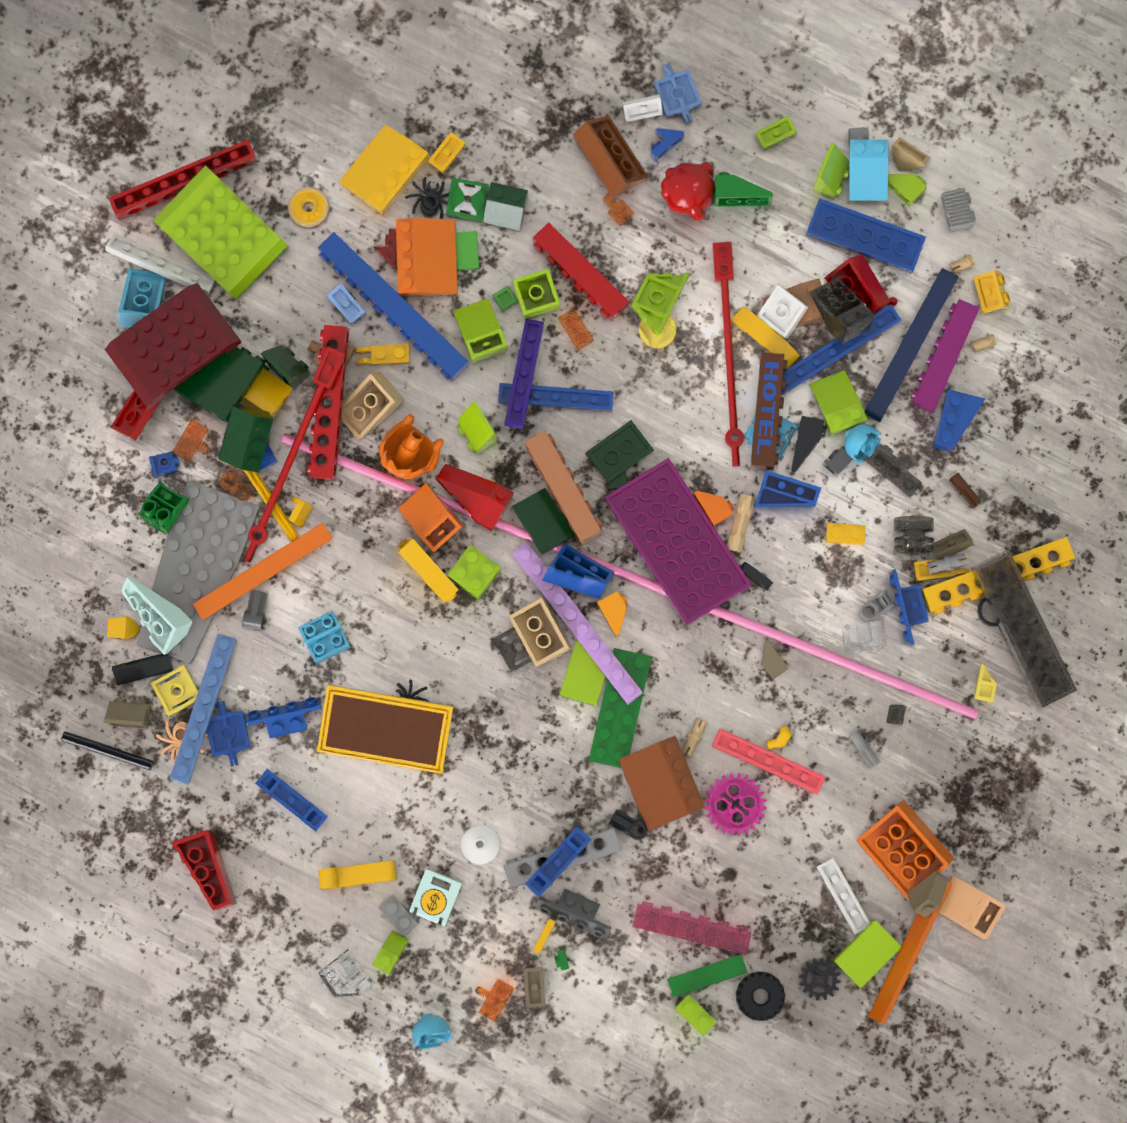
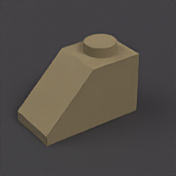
M934 871L910 890L907 896L913 911L926 918L939 908L949 881L948 878Z

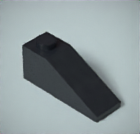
M806 416L801 417L790 475H795L818 445L821 437H825L827 426H824V420Z

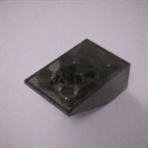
M839 277L810 291V295L829 332L841 345L870 330L875 314Z

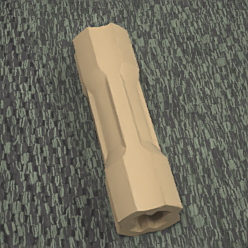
M745 494L740 495L733 527L727 542V548L730 552L741 554L746 531L756 501L755 497Z

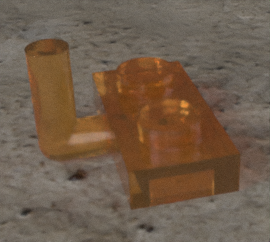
M191 419L172 452L190 462L197 449L205 454L210 453L209 446L206 443H201L208 432V428Z
M499 978L491 991L483 987H477L475 992L486 998L478 1013L496 1022L515 988Z

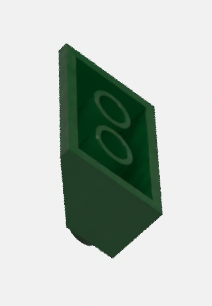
M232 405L218 459L241 470L259 473L273 422L271 414L268 411Z

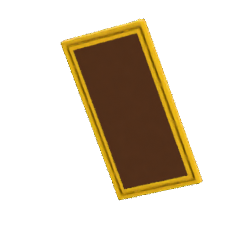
M328 684L317 752L442 774L444 772L454 706Z

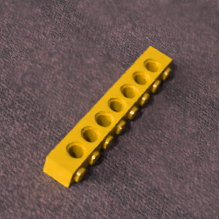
M1064 537L930 586L921 592L928 612L934 611L935 614L946 611L945 607L952 605L954 608L964 604L963 601L970 598L971 601L977 600L985 592H988L990 595L1000 591L999 587L1006 585L1009 588L1017 585L1018 580L1024 579L1028 581L1034 579L1037 573L1042 572L1045 575L1053 572V568L1060 565L1061 568L1071 565V561L1075 559L1068 538ZM1048 553H1055L1057 561H1050ZM1031 559H1036L1039 562L1038 568L1031 567ZM1012 566H1019L1021 568V574H1014L1012 572ZM1000 572L1003 575V581L995 580L994 573ZM976 579H983L985 587L979 588L976 585ZM964 585L967 588V594H960L958 586ZM941 592L949 594L950 598L948 601L941 600Z

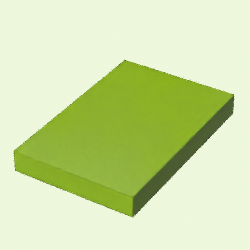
M576 640L560 696L597 706L606 676L578 640Z
M873 919L833 961L859 988H862L902 947Z

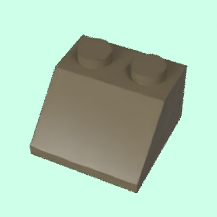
M115 698V701H109L104 723L110 726L149 729L151 706L146 704L144 700H134V703H127V699Z

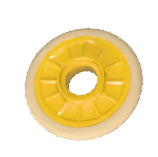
M304 187L297 190L291 196L288 203V212L296 224L302 227H315L326 219L329 212V202L326 195L319 189ZM306 203H312L314 205L313 210L310 212L304 211L303 206Z

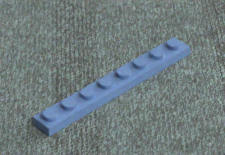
M217 634L170 780L187 785L190 784L237 641L235 638Z

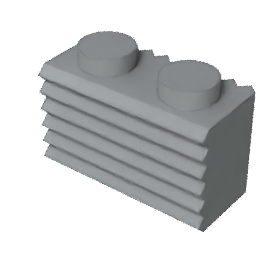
M965 188L942 193L941 200L949 231L955 232L972 228L976 218L974 211H971L969 207L971 203L969 192L966 193Z

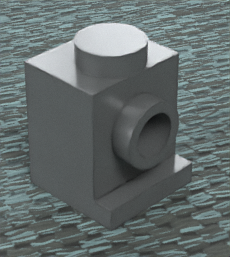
M844 446L839 451L834 450L828 457L830 461L826 459L822 465L837 477L853 459L847 454Z

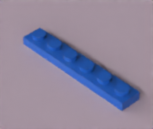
M499 384L498 403H509L512 384ZM532 385L528 405L612 412L614 391Z

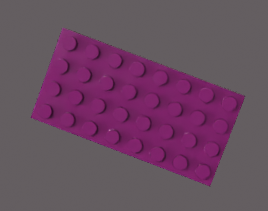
M669 458L604 497L605 502L686 626L751 587L752 584Z

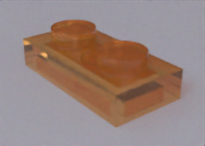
M574 308L558 317L559 322L577 351L594 341Z

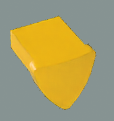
M292 496L290 501L295 503L296 506L288 520L302 528L313 507L309 503Z
M128 616L108 618V638L128 639L140 631L138 624Z

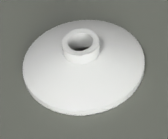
M482 825L468 829L461 840L463 855L467 860L475 864H486L492 861L498 854L500 847L497 834L491 828ZM478 841L484 843L482 848H477L476 843Z

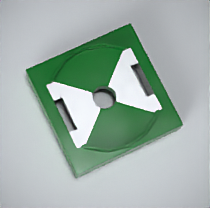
M452 177L445 215L483 222L489 184ZM465 196H469L471 198V201L469 203L464 201ZM460 211L470 212L471 214L460 213Z

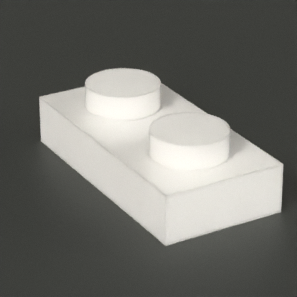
M659 95L622 102L626 122L663 115Z

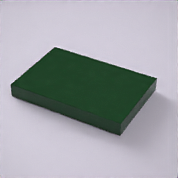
M630 420L585 452V455L606 483L609 484L651 454L654 449L633 421Z
M546 488L512 506V509L541 555L575 537L574 532Z

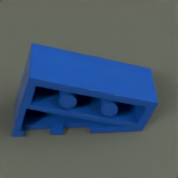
M948 389L932 448L951 453L985 401V398Z
M766 470L754 507L816 506L821 487Z
M565 543L550 564L542 581L600 598L611 581L614 572Z

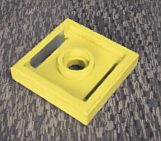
M185 665L150 683L168 717L194 704L199 691ZM172 676H176L172 680L165 682V680L171 678ZM176 687L180 688V693L178 695H175L173 693V690ZM186 700H189L188 702L182 704L181 706H178L180 703H182V702H184V701H186Z

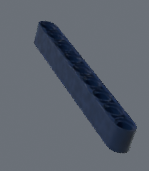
M944 268L940 270L864 411L868 417L881 422L959 276Z

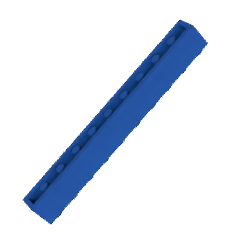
M335 232L318 247L319 256L326 263L328 261L334 265L332 269L339 276L343 274L347 278L345 281L349 286L360 290L359 295L365 301L370 300L374 304L372 307L377 313H383L388 317L386 321L392 327L397 326L401 330L399 332L401 336L406 340L410 339L414 343L413 347L419 353L424 352L428 356L426 358L427 361L433 366L437 365L441 369L440 373L446 379L451 378L454 381L469 366V361Z

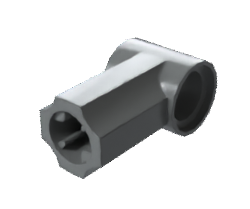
M251 590L248 607L244 612L242 627L262 630L267 593Z

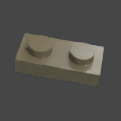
M965 529L930 544L938 560L974 545L972 538Z
M543 967L524 968L526 1008L546 1007Z

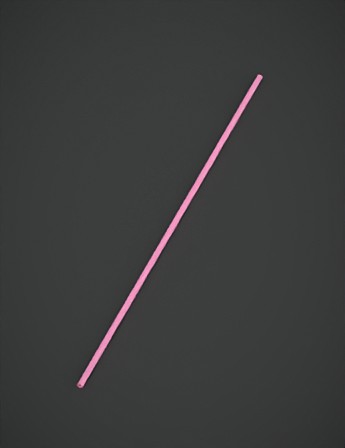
M284 433L281 442L292 446L295 437ZM303 440L299 449L309 453L310 443ZM338 454L337 464L410 494H414L421 488ZM326 455L320 456V458L327 460ZM437 494L450 510L471 518L472 515L465 508L463 509L459 502ZM501 519L495 526V528L533 542L524 528ZM561 544L552 550L559 553L564 544ZM581 552L614 572L615 576L666 596L658 582ZM717 607L709 612L970 718L976 719L979 710L724 608Z

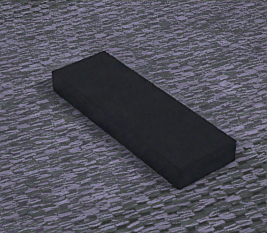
M161 653L112 666V672L117 685L173 671L168 653L165 655Z

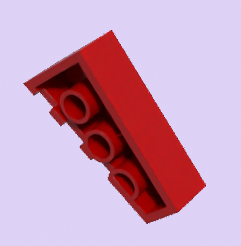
M205 830L171 843L179 853L183 863L189 869L192 878L199 885L212 910H221L237 904L213 830Z

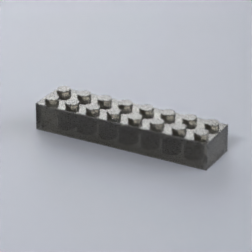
M1003 551L971 567L1037 705L1043 708L1077 691L1010 551Z

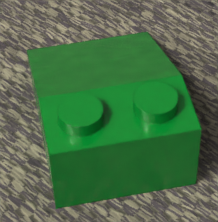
M728 172L715 175L714 207L771 206L772 192L736 175H730Z

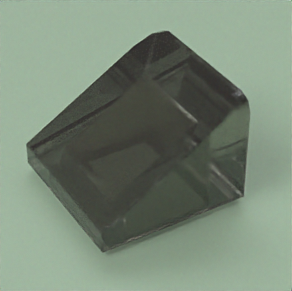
M890 705L886 722L901 726L906 710L905 705Z

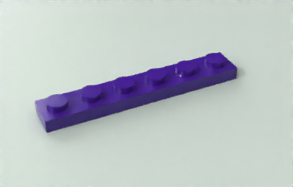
M525 319L504 423L505 426L524 429L544 328L543 321Z

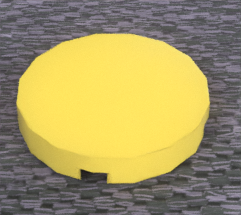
M669 316L660 336L656 335L642 319L639 324L641 340L651 348L661 349L668 346L676 336L674 319Z

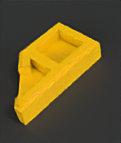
M548 919L533 948L534 952L540 954L556 923L555 921Z

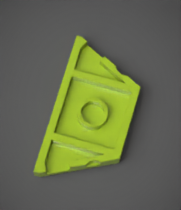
M657 273L647 274L632 303L634 311L658 336H660L689 278L688 273H683V275H671V273L661 275Z

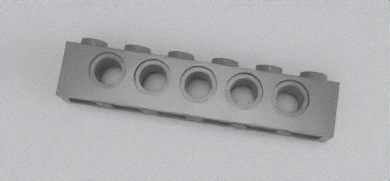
M609 826L598 830L599 833L591 835V832L586 833L592 840L585 847V854L577 856L565 870L620 852L621 847L614 828L610 829ZM595 839H602L604 841L602 849L594 848L593 842ZM551 845L543 848L544 852L537 855L534 851L525 854V859L518 861L517 858L506 861L507 865L503 867L510 888L525 884L540 868L538 860L542 857L548 859L557 848ZM522 864L530 865L531 870L527 875H523L519 871Z

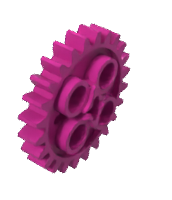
M730 773L729 779L723 775V781L721 782L716 779L717 786L710 785L713 791L706 792L710 796V799H704V802L709 803V806H706L704 810H710L706 817H712L713 819L710 824L716 822V830L722 827L723 834L727 830H730V836L733 835L734 831H737L738 836H740L741 830L748 834V827L755 830L753 823L755 822L760 825L761 822L758 817H765L761 810L767 809V807L762 806V803L766 802L767 799H761L760 797L765 792H758L761 785L754 786L755 779L750 782L747 781L748 775L744 779H741L740 773H738L737 778H734L733 774ZM730 786L738 788L739 793L737 796H731L728 793ZM724 793L732 801L738 800V805L749 812V816L745 815L737 807L732 809V803L723 798L721 794ZM750 797L754 800L752 808L744 806L745 798ZM719 801H724L727 804V809L723 812L719 811L716 807ZM734 813L742 815L741 823H734L732 821Z

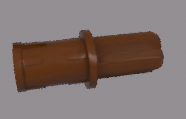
M959 472L949 479L960 492L959 495H962L972 508L981 503L979 497L971 489L972 486L966 483Z

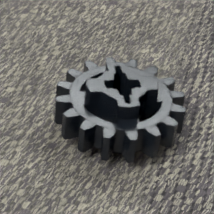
M814 958L813 964L806 962L807 969L801 968L804 974L799 975V978L803 979L799 986H805L802 992L809 991L808 997L811 998L813 995H816V1000H819L820 996L827 1000V994L833 997V989L839 990L836 983H841V980L837 979V976L841 975V973H835L834 971L837 966L831 967L830 960L824 963V958H821L820 962H817L816 958ZM815 966H824L827 969L825 971H818ZM810 972L812 975L811 981L807 983V975ZM816 974L819 976L824 975V984L815 982L817 980ZM832 975L833 982L830 987V985L828 984V979ZM821 987L825 992L819 993L813 991V989Z

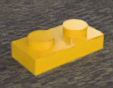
M450 132L428 160V163L444 174L466 146V143Z
M827 523L826 543L865 545L866 525Z

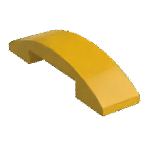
M744 306L731 319L732 323L744 333L746 332L769 353L784 354V360H787V369L800 357L795 349L775 330Z

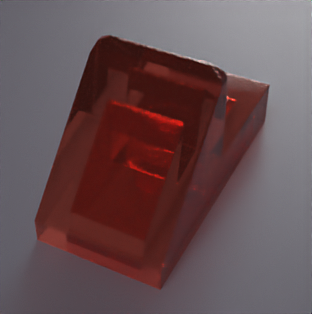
M389 228V234L385 235V245L388 247L374 246L373 248L392 270H396V229Z

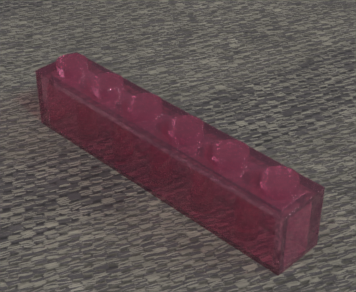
M642 901V905L637 904L632 925L634 928L747 955L752 932L748 931L749 927L737 925L734 928L729 926V922L718 920V923L710 922L709 917L701 915L697 919L691 917L692 913L681 910L680 914L673 913V908L661 906V909L653 908V903Z

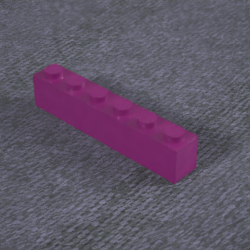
M961 299L956 304L952 303L948 312L952 315L949 321L945 319L941 328L944 333L941 338L937 337L933 346L937 349L934 355L930 354L926 364L929 367L926 372L922 371L918 381L921 382L919 389L915 388L912 393L911 399H914L913 406L933 414L978 314L979 307Z

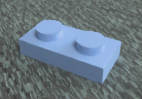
M342 284L326 295L351 325L365 314L362 307Z

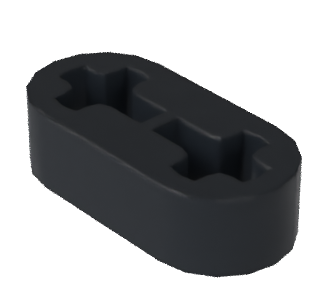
M743 562L740 566L746 577L762 589L768 591L772 586L773 582L747 562Z

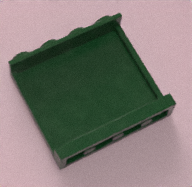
M236 346L227 354L223 352L172 390L227 423L232 405L239 406L262 369L264 368L269 371L270 368L265 365L266 361L260 356L256 355V357L251 356L252 353L246 348L242 347L239 349Z

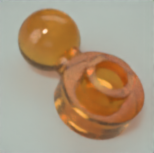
M226 472L221 476L220 484L224 490L235 491L236 497L240 501H247L250 498V489L239 485L240 480L235 473ZM228 479L234 480L232 485H227Z

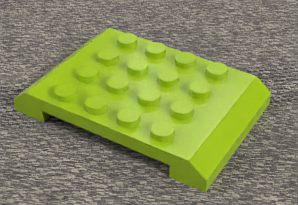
M206 165L153 219L164 232L235 300L288 246Z

